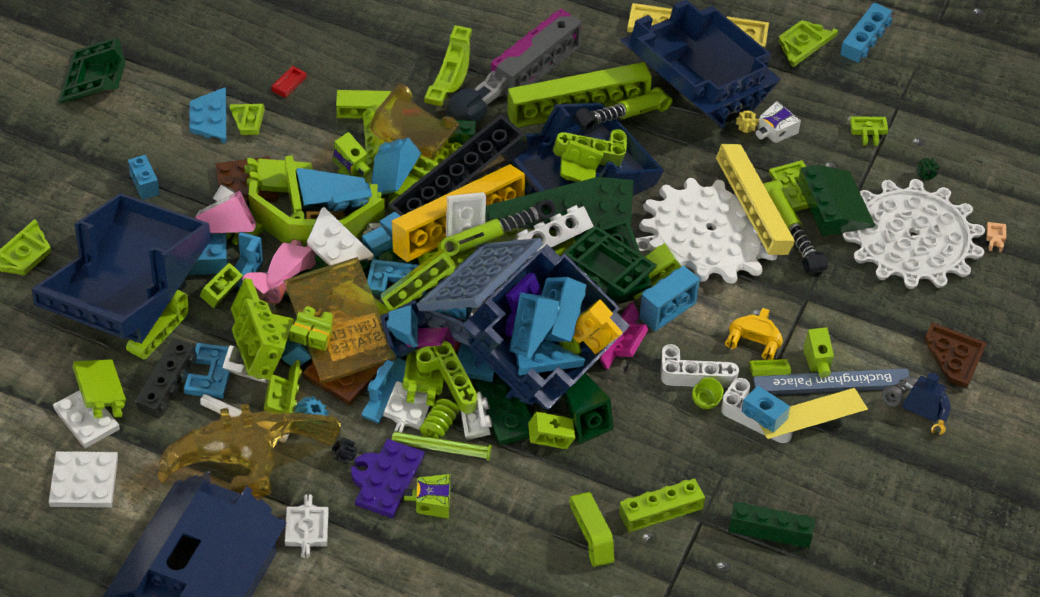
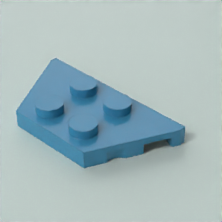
M226 88L190 101L189 127L191 133L203 135L209 139L212 137L219 138L222 143H226Z
M542 341L531 358L515 353L516 363L519 365V375H526L532 368L537 373L554 371L558 366L561 369L582 367L585 362L584 358L550 341Z

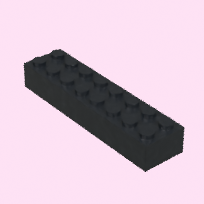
M501 114L388 204L391 214L393 212L400 216L407 214L507 166L529 148L526 135Z

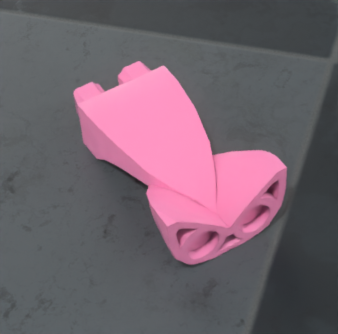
M293 240L290 244L284 242L273 256L268 273L250 272L245 274L242 279H252L260 300L270 304H278L286 291L289 279L303 270L312 269L316 264V253L308 245L303 247L302 243L298 240Z

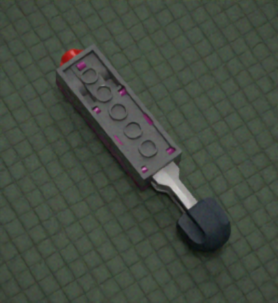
M561 8L552 13L548 19L541 22L534 30L529 31L525 37L518 40L511 48L506 49L498 58H495L491 62V73L488 74L480 85L474 89L470 87L461 89L452 96L446 109L448 118L451 120L476 121L477 123L486 116L487 105L495 98L504 96L508 99L509 88L536 83L580 47L582 21Z

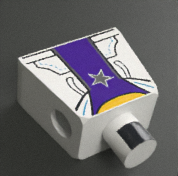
M775 102L760 116L756 136L760 140L768 137L771 141L777 143L798 134L801 120L779 102Z

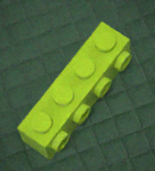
M442 248L381 293V300L390 311L412 300H417L426 289L433 288L441 278L451 275L456 268L455 263Z
M696 479L684 480L673 486H665L660 490L646 492L641 496L623 500L620 502L619 515L629 533L702 510L704 508L705 496Z

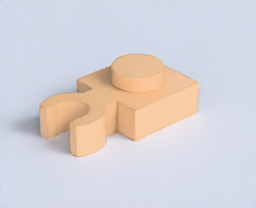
M987 223L986 241H990L989 251H992L993 246H997L999 252H1002L1006 241V224Z

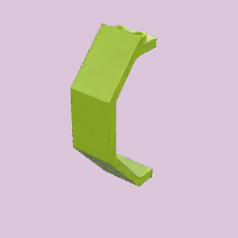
M250 180L249 206L255 221L262 224L263 229L282 243L290 244L293 240H298L302 243L303 247H306L317 219H294L260 197L258 181ZM370 184L372 197L366 205L347 217L338 220L358 240L362 239V234L367 230L368 223H380V220L385 218L384 199H381V192H378V184Z

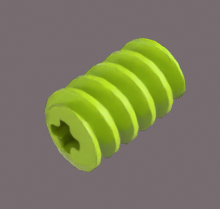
M448 399L437 400L420 426L421 434L424 437L443 438L445 432L451 426L452 420L460 412L459 407Z

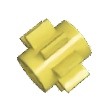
M752 111L740 112L739 117L736 119V125H739V130L745 133L755 131L759 123L756 113Z

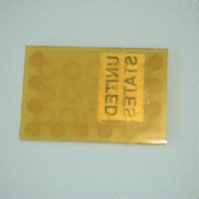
M358 257L284 280V285L296 317L298 312H302L306 306L314 308L316 310L315 317L321 318L323 312L333 314V332L326 351L309 347V343L307 344L321 384L382 365L386 360H396L395 353L389 347L378 308Z

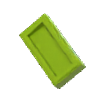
M787 359L749 361V369L752 376L791 375V367Z

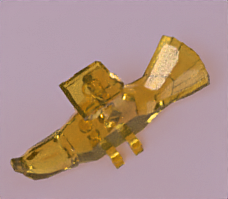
M248 403L240 405L242 412L240 416L231 417L229 409L223 408L220 409V420L213 421L200 429L194 428L167 447L161 456L157 475L159 481L164 485L173 473L197 462L213 461L240 464L251 471L248 476H235L231 482V491L242 494L246 486L253 490L251 495L255 498L269 495L272 489L269 477L274 469V457L271 449L284 435L295 433L331 446L336 442L341 432V422L337 417L319 414L268 411L252 413Z

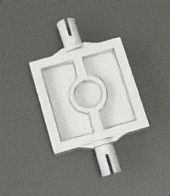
M396 381L383 416L397 423L393 432H397L398 428H400L399 433H402L404 426L420 430V426L429 408V405H426L427 393L416 392L414 403L406 402L408 390L402 388L403 383Z
M307 494L304 495V505L287 507L285 546L302 547V558H305V551L306 558L310 557V547L327 546L328 507L312 505L313 496L310 494L309 500Z

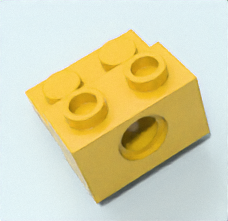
M599 299L579 315L573 338L578 343L584 341L593 353L597 354L623 332L610 319L613 313Z

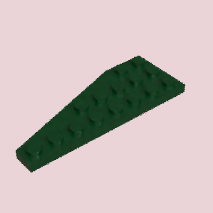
M595 177L486 205L485 222L493 219L500 221L501 218L506 219L508 216H514L515 213H522V210H529L530 207L539 201L551 200L556 206L554 216L559 213L563 216L568 213L567 209L577 205L578 208L585 207L593 226L596 225L600 228L625 219H629L631 225L633 180ZM546 205L541 206V212L544 215L548 213ZM550 218L541 221L536 220L532 221V223L528 222L525 223V225L522 224L518 226V228L534 229V225L542 221H544V223L547 224L551 222ZM566 219L565 224L568 228L571 229L573 225L572 221L570 219ZM553 227L549 228V231H556Z

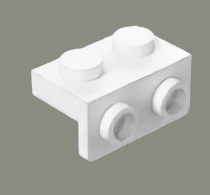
M477 392V408L473 413L466 414L461 411L465 438L467 440L490 435L489 427H492L490 416L486 413L489 405L487 398H483L481 392Z

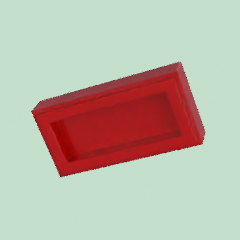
M292 66L271 86V91L286 98L307 78V73Z

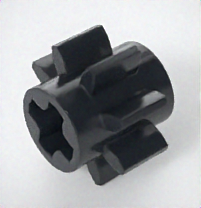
M344 437L341 441H336L332 447V454L335 455L334 460L347 464L348 460H354L357 455V448L354 446L355 442Z

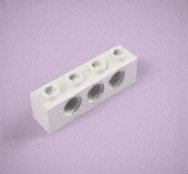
M575 205L567 209V214L561 216L559 213L551 217V222L547 224L542 221L534 225V230L530 232L527 229L517 234L518 238L514 240L532 239L533 235H537L543 243L537 250L538 252L546 244L553 247L594 226L585 207L578 208ZM566 219H570L572 221L573 225L571 229L566 226ZM550 227L556 230L554 237L549 234Z

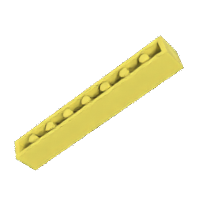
M721 144L716 159L768 255H788L795 240L741 144Z

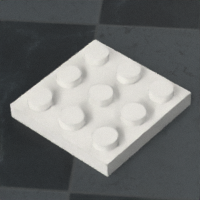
M56 452L49 497L50 507L112 508L118 453Z

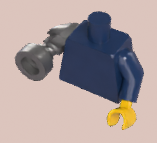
M929 373L927 377L920 376L919 378L907 377L899 380L900 382L895 386H887L882 393V400L889 406H897L903 399V394L910 390L902 407L931 421L937 422L939 420L938 424L932 426L931 431L935 433L936 427L939 426L941 428L939 435L945 433L946 429L943 424L947 422L951 404L946 394V387L938 383L939 376L937 374Z

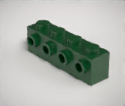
M734 502L728 532L810 548L816 518L769 509L764 506L749 505L744 502Z

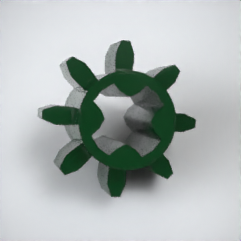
M923 158L917 163L919 168L915 170L922 180H931L938 175L936 170L940 169L934 158Z

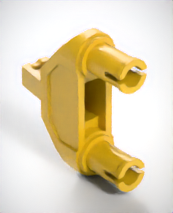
M762 308L759 316L752 314L732 321L725 345L729 348L732 342L731 349H735L740 337L766 345L762 358L766 360L769 354L768 360H773L776 350L783 344V339L777 327L768 319L770 310Z

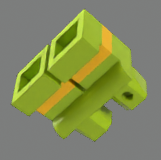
M306 306L302 312H298L297 319L294 325L292 324L289 331L290 341L306 346L309 343V347L326 351L333 332V314L323 312L321 318L315 317L316 310Z

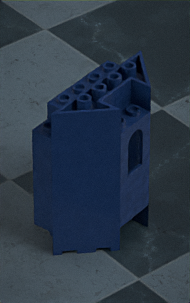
M683 0L673 4L669 19L652 25L653 18L647 15L635 20L631 35L619 39L635 55L722 129L728 115L739 110L742 113L744 111L753 112L781 80L768 69L771 53L714 6L700 11L688 0Z
M546 244L491 295L463 324L464 331L469 333L470 339L468 343L471 353H475L477 359L475 362L476 369L485 362L512 388L505 397L511 399L514 396L520 398L521 402L531 405L538 403L542 405V408L549 409L618 338L597 354H594L584 341L580 342L581 353L578 356L585 359L584 366L561 369L558 366L554 371L537 373L532 368L526 375H519V365L516 363L515 353L509 351V341L512 337L506 336L505 333L507 319L512 313L505 295L528 273L535 274L542 292L546 278L569 277L586 284L585 297L581 303L580 314L600 299L613 313L610 319L623 333L630 325L617 313L620 308L572 259L568 258L565 254L560 257Z
M209 471L200 477L198 475L188 477L186 481L177 480L103 597H252L277 554L276 541L287 523L282 518L275 517L271 513L273 509L262 499L258 501L251 495L253 490L246 486L242 494L211 483ZM183 535L201 541L185 568L172 570L167 566L168 558Z

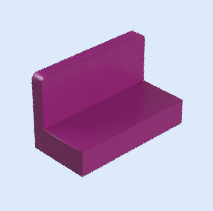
M448 327L418 329V349L426 346H441L444 341L449 342L452 347L455 344Z

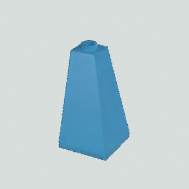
M297 168L295 171L302 211L326 207L333 195L370 189L369 183H365V179L362 177Z

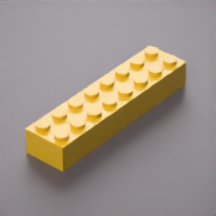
M509 164L392 220L393 252L406 262H409L437 248L440 240L446 238L447 196L484 192L486 195V205L525 196V174Z

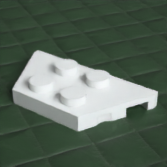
M325 207L321 209L307 244L333 270H336L345 265L357 264V261L364 259L369 261L374 258V254Z

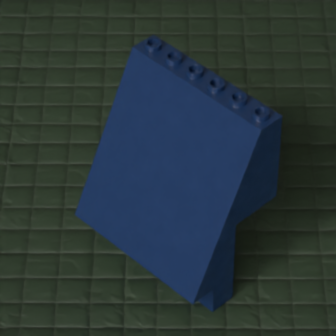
M603 103L555 105L541 133L525 134L529 148L509 163L525 174V195L576 183L560 176L561 157L553 152L557 135L563 132L608 141L611 132L618 129L625 132L627 136L626 153L623 161L618 167L613 162H607L606 165L599 164L596 169V177L633 180L634 196L655 186L664 172L660 165L617 119L612 118L611 121L607 120L605 123L601 121L596 129L590 133H585L573 121L574 115L580 109L586 108L588 111L602 110L606 108Z
M119 193L74 223L79 257L32 288L34 305L119 338H127L142 344L211 241L209 223Z

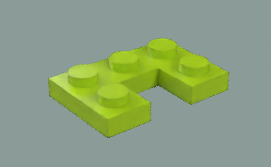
M803 160L769 169V176L772 181H781L784 194L795 212L809 208L796 182L799 179L800 168L806 167Z

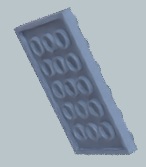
M534 238L482 244L451 275L441 281L416 304L419 311L428 310L432 312L440 309L446 311L452 308L460 310L465 307L477 308L481 306L487 297L493 295V291L497 287L502 286L505 280L515 274L516 270L524 265L530 256L537 253V250L543 245L541 239Z

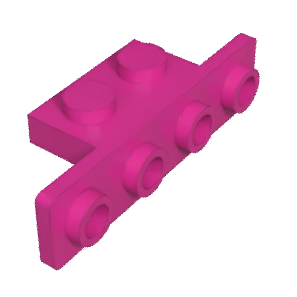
M629 303L621 316L630 325L629 328L599 358L604 369H609L616 356L633 357L648 331L646 324H635L639 318V313L634 303Z

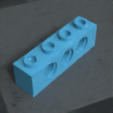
M874 2L843 41L840 55L857 63L863 57L866 58L869 49L875 46L878 37L881 38L885 28L890 27L893 20L891 18L892 10Z

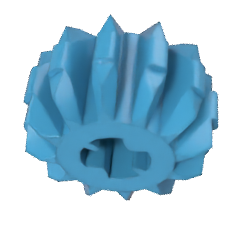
M306 396L296 404L293 415L297 417L296 422L302 424V428L307 427L308 431L313 429L316 431L327 422L329 412L325 410L326 405L321 404V399L316 400L314 396L310 398Z

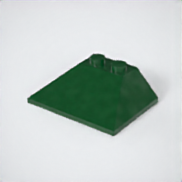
M118 37L73 52L59 98L60 103L115 91L119 88L126 63Z
M596 225L562 253V255L565 254L568 258L572 259L609 298L625 296L657 267V264Z

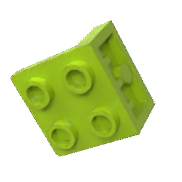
M569 139L561 155L560 176L574 182L595 178L596 169L603 157V152Z

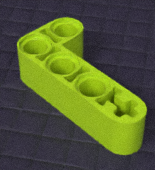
M618 129L611 132L608 141L562 132L557 135L553 147V152L561 157L570 139L602 151L603 157L599 164L606 165L607 162H613L618 167L621 165L626 153L627 136L625 132Z
M177 290L142 344L129 339L126 350L143 360L148 358L187 316L189 311L187 294Z
M444 341L441 346H426L418 350L416 354L417 369L422 373L439 369L459 409L466 414L473 413L477 408V393L452 345Z
M585 492L569 496L572 513L588 542L589 558L592 567L614 563L612 533L592 494Z

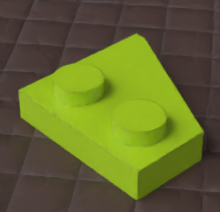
M231 104L229 107L240 134L258 135L265 110L264 105Z

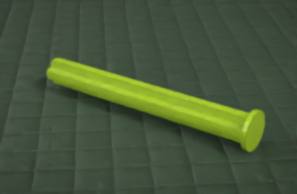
M393 432L391 439L407 446L487 458V461L490 460L492 445L488 447Z

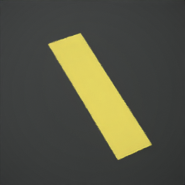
M852 388L790 406L788 419L774 433L762 427L761 424L759 425L767 439L868 410L856 389Z

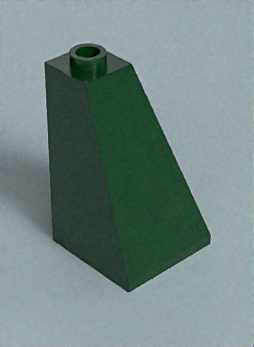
M584 373L563 394L569 417L573 419L574 433L579 444L614 429L611 398Z

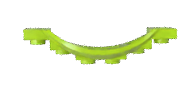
M454 26L442 67L434 84L429 86L424 103L442 107L449 93L458 90L463 84L469 66V39L472 29Z

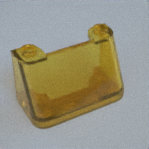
M399 83L376 110L370 124V130L377 137L388 143L409 137L421 152V155L435 161L457 130L459 123L452 117L447 116L443 117L441 121L413 103L411 101V90Z

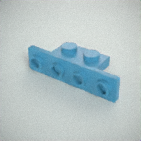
M395 358L394 361L386 360L384 365L379 367L375 380H371L368 386L370 400L362 412L363 418L380 423L396 381L403 383L406 361Z

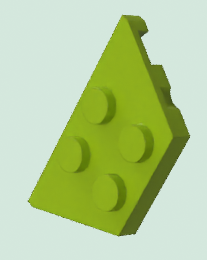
M801 20L780 35L778 42L789 63L794 67L838 35V30L834 28L832 31L825 30L823 25Z
M34 219L0 249V272L26 275L51 253V247L40 230L37 220Z

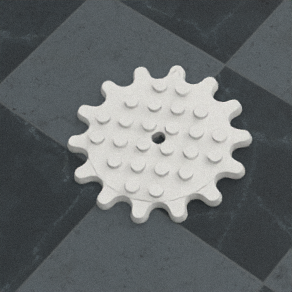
M688 178L684 182V190H676L669 185H663L660 188L659 194L664 200L655 201L649 199L643 205L644 210L651 213L654 218L643 219L639 223V229L643 232L657 235L656 239L648 243L647 248L649 251L652 252L656 247L665 243L672 250L681 266H687L694 270V274L700 279V282L706 281L710 274L718 273L727 283L733 284L737 282V271L745 270L751 275L759 276L762 274V267L757 260L761 258L776 260L778 255H768L736 194L726 191L725 183L722 180H716L712 187H702L694 178Z
M913 179L906 189H900L893 181L885 180L881 185L883 193L879 195L872 194L867 190L860 191L875 223V227L843 233V238L847 242H854L861 246L854 253V259L857 263L873 262L878 265L876 276L879 280H886L891 275H897L904 279L905 286L908 289H914L920 279H928L937 288H943L948 281L946 278L947 273H955L960 277H967L971 273V268L965 263L964 259H980L984 255V249L972 242L973 238L981 237L984 234V227L979 224H971L966 220V217L973 211L970 204L953 205L949 202L951 191L948 188L942 187L934 193H929L924 190L921 180ZM915 232V233L918 234V235H916V236L912 235V237H911V236H910V235H911L910 233Z

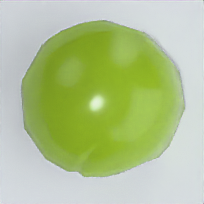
M706 377L694 386L692 399L702 409H713L722 400L724 389L716 379Z

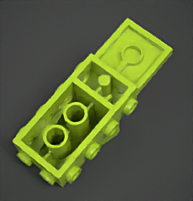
M244 278L231 307L235 320L232 332L248 376L270 380L285 350V344L294 319L272 314L268 303L259 299L252 279Z

